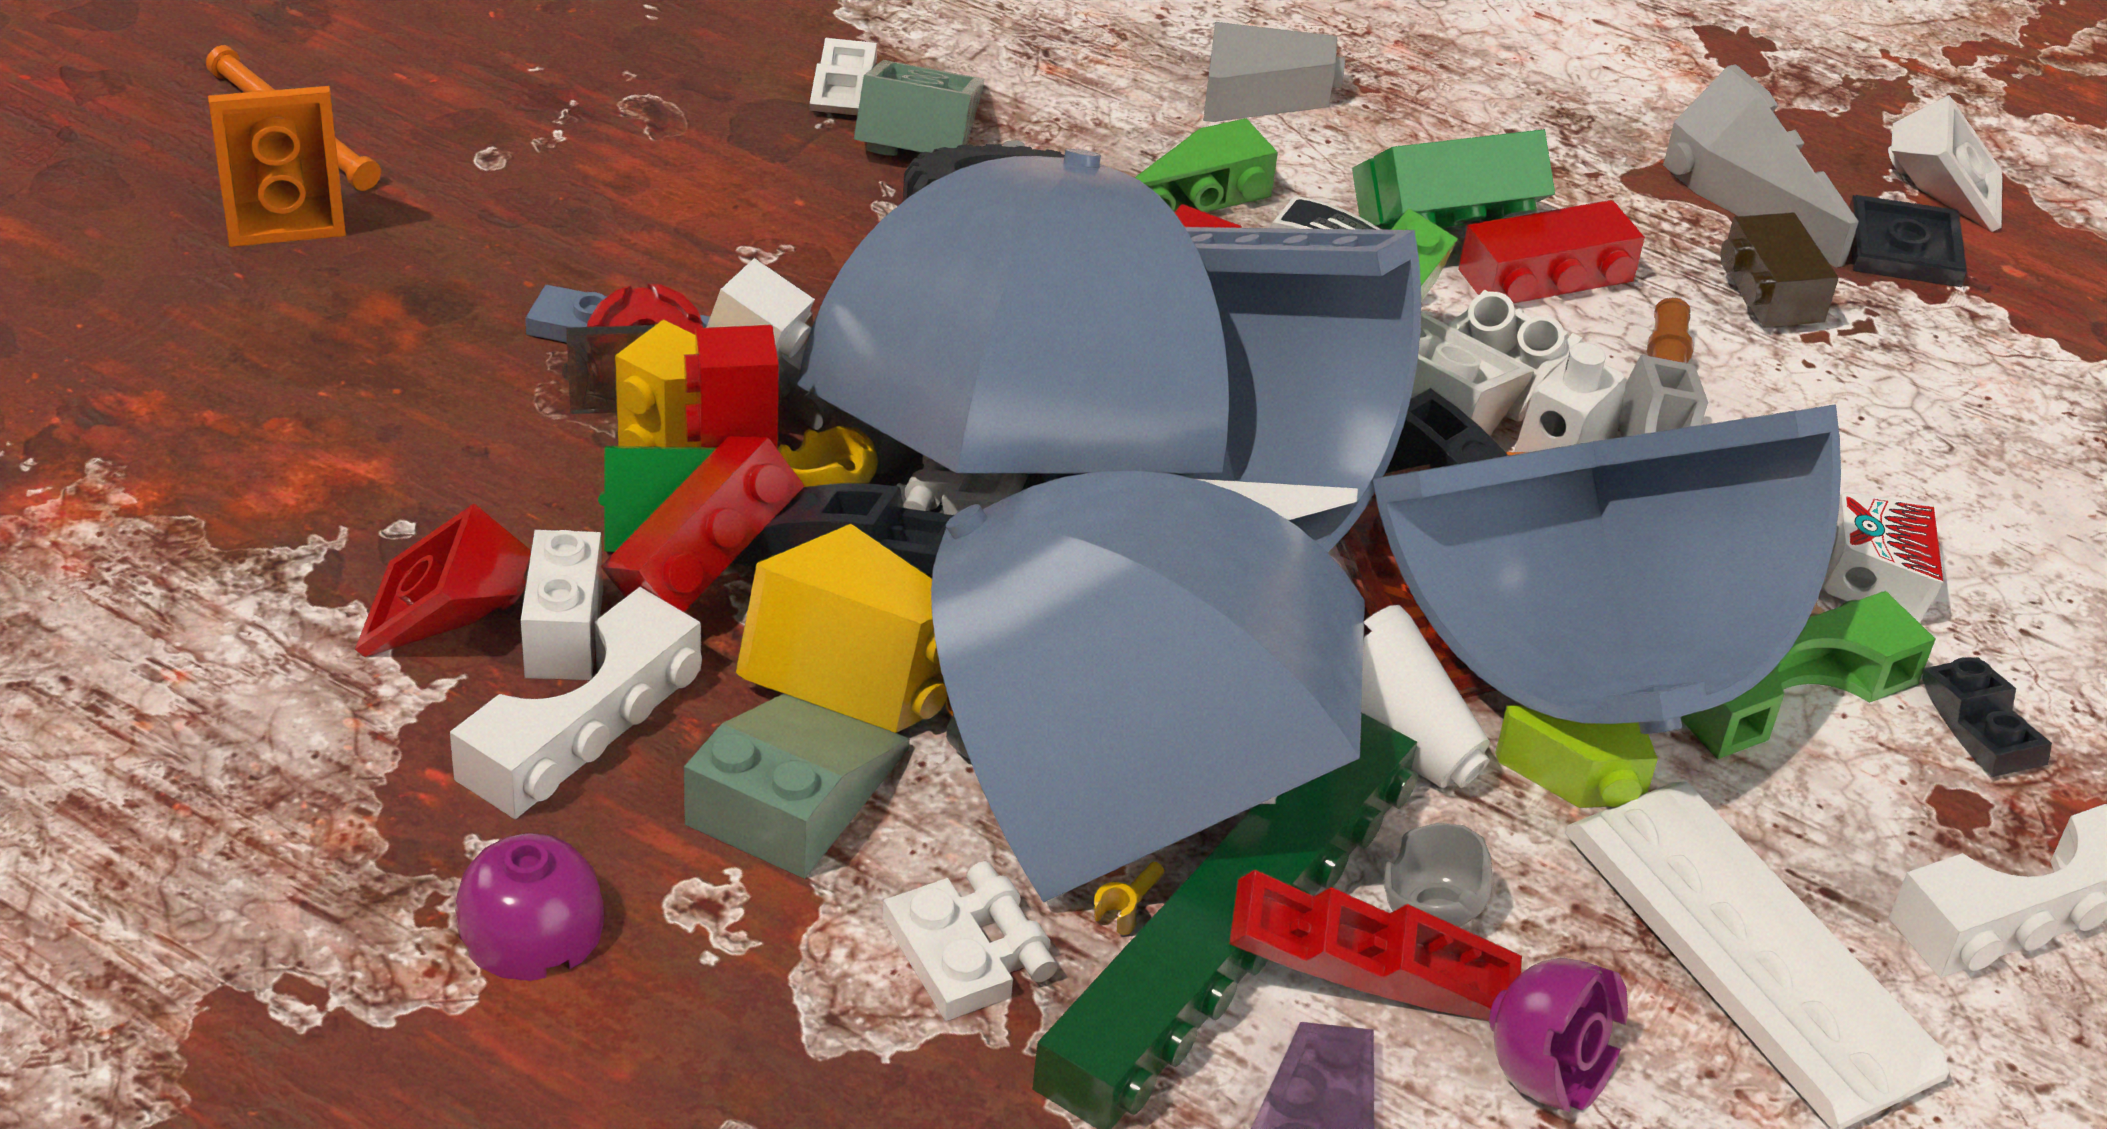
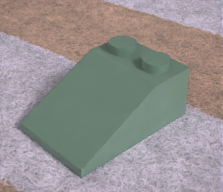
M882 60L863 76L854 140L867 142L866 150L884 155H898L899 148L920 152L919 154H922L924 152L932 153L937 148H957L958 145H967L985 79Z
M782 694L722 723L684 766L685 825L805 879L908 751L910 739L793 696Z

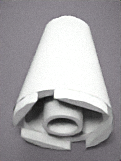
M1400 605L1388 606L1364 621V624L1372 632L1365 635L1363 639L1361 712L1417 741L1412 770L1441 788H1446L1454 782L1460 788H1463L1470 784L1488 765L1489 759L1484 755V752L1488 748L1490 741L1411 616Z

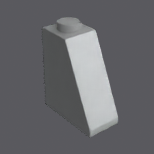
M1215 22L1203 121L1218 122L1329 107L1332 87L1342 88L1345 69V57L1336 56L1337 36Z

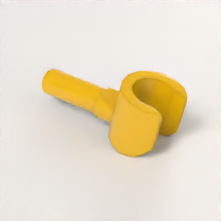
M1151 862L1130 885L1121 882H1110L1102 885L1094 896V920L1100 921L1107 911L1120 910L1121 913L1117 918V933L1121 935L1132 933L1136 927L1137 905L1149 889L1164 875L1162 865L1158 862Z

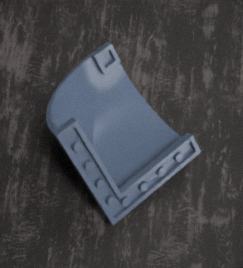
M1066 149L1064 158L1013 156L988 160L950 173L908 197L875 226L843 265L823 300L803 353L797 382L798 386L955 473H1093L1133 470L1158 473L1223 472L1229 414L1228 368L1220 314L1207 271L1188 231L1167 203L1140 180L1100 164L1101 154L1081 149Z
M1185 227L1201 256L1220 314L1228 368V431L1222 473L1169 474L1205 480L1357 488V502L1288 520L1298 526L1328 553L1350 530L1374 495L1373 479L1384 476L1393 457L1407 415L1416 374L1421 332V281L1415 230ZM1085 473L1040 474L1046 482Z
M1836 404L1592 441L1374 478L1373 484L1379 513L1389 545L1414 599L1438 635L1476 675L1507 697L1530 709L1555 718L1580 723L1615 724L1639 722L1641 734L1661 733L1682 728L1681 716L1707 710L1732 701L1753 688L1778 665L1805 627L1820 594L1835 541L1841 485L1840 434Z
M1136 470L1100 471L1067 476L1038 484L1006 497L984 509L979 504L971 505L956 513L946 523V530L936 555L931 587L932 619L943 679L961 738L989 806L1018 862L1043 903L1360 758L1365 600L1348 575L1318 543L1298 526L1272 509L1238 492L1193 478L1169 473Z

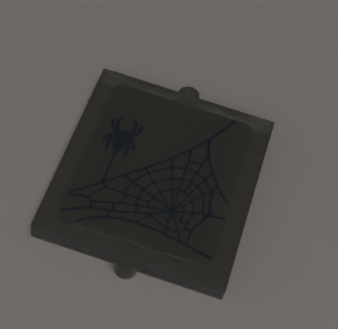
M655 325L566 328L568 363L562 366V376L564 379L569 380L570 414L617 412L615 355Z

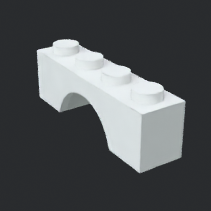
M639 587L595 621L598 673L588 683L567 694L544 699H523L499 694L450 731L454 780L513 819H517L536 802L549 798L561 782L586 762L596 760L604 752L607 745L628 728L643 722L650 715L653 708L674 691L688 686L695 679L698 672L701 671L702 664L700 622Z
M2107 804L2070 817L2050 861L2054 873L2031 877L2010 875L1988 868L1961 853L1907 872L1890 913L1889 920L1939 978L1967 968L1973 971L1983 969L2000 956L2022 948L2029 951L2038 949L2048 943L2053 937L2078 928L2082 931L2095 928L2107 918Z

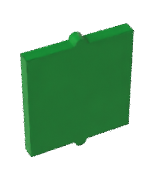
M605 446L604 492H601L598 497L599 504L604 506V552H615L716 448Z

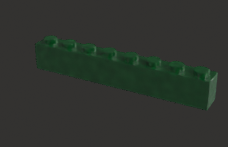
M1361 712L1359 759L1278 795L1275 804H1258L1254 806L1037 1042L1032 1090L1096 1129H1112L1126 1112L1132 1115L1137 1114L1151 1096L1156 1084V1077L1168 1064L1177 1067L1182 1063L1190 1052L1197 1036V1030L1208 1017L1215 1021L1218 1020L1232 1002L1237 984L1247 972L1254 976L1257 975L1268 961L1266 958L1229 944L1238 879L1253 870H1257L1312 896L1321 887L1326 889L1334 887L1343 874L1352 851L1357 846L1363 849L1367 848L1376 837L1385 813L1392 806L1400 809L1411 796L1418 778V773L1411 770L1417 741Z

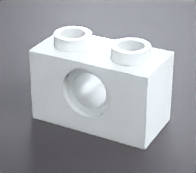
M571 530L534 531L521 615L525 678L592 679L596 651L595 621L600 618L603 596V572L600 567L602 565L601 532Z

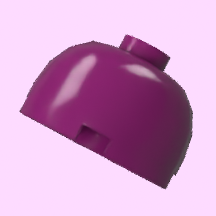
M525 833L504 837L485 847L463 873L457 893L455 912L459 938L468 947L469 957L478 967L501 978L527 981L547 978L546 968L558 966L569 960V969L583 962L599 943L604 924V908L594 868L571 844L552 835Z
M1560 957L1541 961L1526 969L1512 982L1507 990H1503L1497 995L1490 1011L1489 1024L1494 1032L1495 1052L1505 1076L1518 1091L1538 1102L1567 1112H1571L1570 1107L1579 1110L1588 1108L1605 1088L1617 1064L1621 1049L1608 1045L1612 1033L1613 1021L1623 1025L1627 1024V988L1620 973L1581 960Z

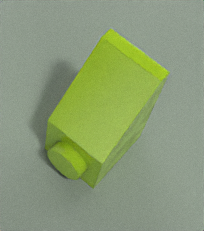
M1524 705L1506 707L1495 751L1500 764L1578 808L1619 807L1638 799L1641 795L1648 793L1658 760L1649 734L1640 733L1639 722L1615 724L1580 723L1555 718Z

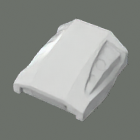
M1483 290L1480 295L1473 299L1469 308L1453 319L1448 325L1534 370L1531 381L1504 416L1518 422L1525 418L1532 393L1537 385L1568 357L1570 348L1574 344L1583 342V338L1574 333L1569 337L1568 332L1563 329L1556 319L1549 316L1531 317L1526 315L1524 310L1520 308L1514 309L1513 302L1505 294L1488 292L1486 290Z

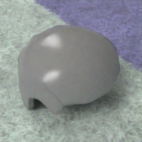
M1434 823L1411 829L1402 837L1400 853L1394 863L1387 861L1385 865L1384 889L1392 911L1409 904L1455 926L1461 927L1477 917L1484 910L1491 897L1493 888L1492 863L1485 839L1464 825Z

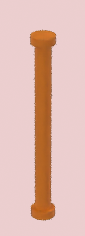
M217 46L208 54L206 59L208 71L219 79H228L244 93L275 90L243 65L237 52L229 46ZM335 137L338 167L346 173L347 181L359 191H366L374 187L381 176L380 165L368 156L360 157Z

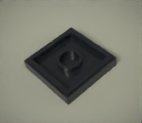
M1862 195L1852 196L1849 208L1859 221L1851 244L1853 271L1962 287L1967 269L1959 211Z

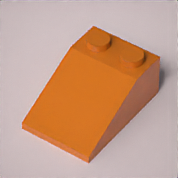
M320 86L209 95L208 101L229 247L346 236L330 87Z

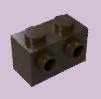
M1795 212L1733 217L1728 239L1724 240L1721 246V263L1723 269L1730 274L1741 291L1744 302L1751 307L1763 327H1786L1789 325L1824 323L1839 277Z

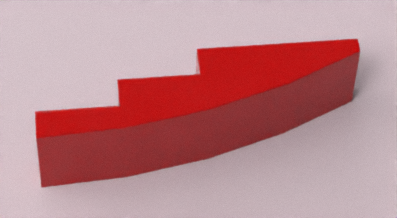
M1253 870L1238 879L1229 944L1291 969L1365 993L1435 1011L1489 1021L1490 1011L1497 995L1501 991L1507 990L1512 982L1521 974L1522 955L1409 904L1388 913L1333 887L1312 896L1257 870Z

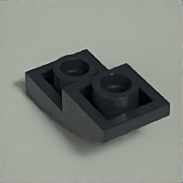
M1962 657L1955 659L1951 663L1923 669L1922 680L1940 715L1965 750L1992 777L2048 765L2052 742L2027 723L2023 717L2013 711L2017 688L1992 669L1987 662L1979 657Z

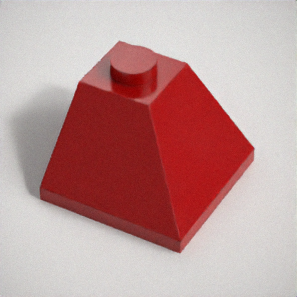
M473 503L389 561L355 650L362 656L368 657L473 624L496 608L499 610L509 608L517 601L525 589L526 580L523 576L531 550Z

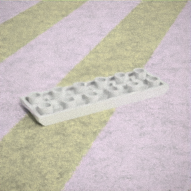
M1684 781L1670 783L1643 794L1638 799L1622 806L1601 811L1567 825L1565 834L1831 1129H1844L1946 1080L1949 1068L1944 1052L1938 1043L1689 783Z

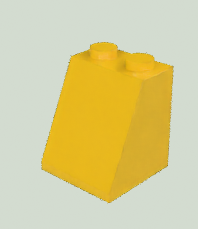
M852 524L758 562L756 564L736 673L747 681L894 733L923 719H930L941 711L948 697L934 634L931 601L932 579Z

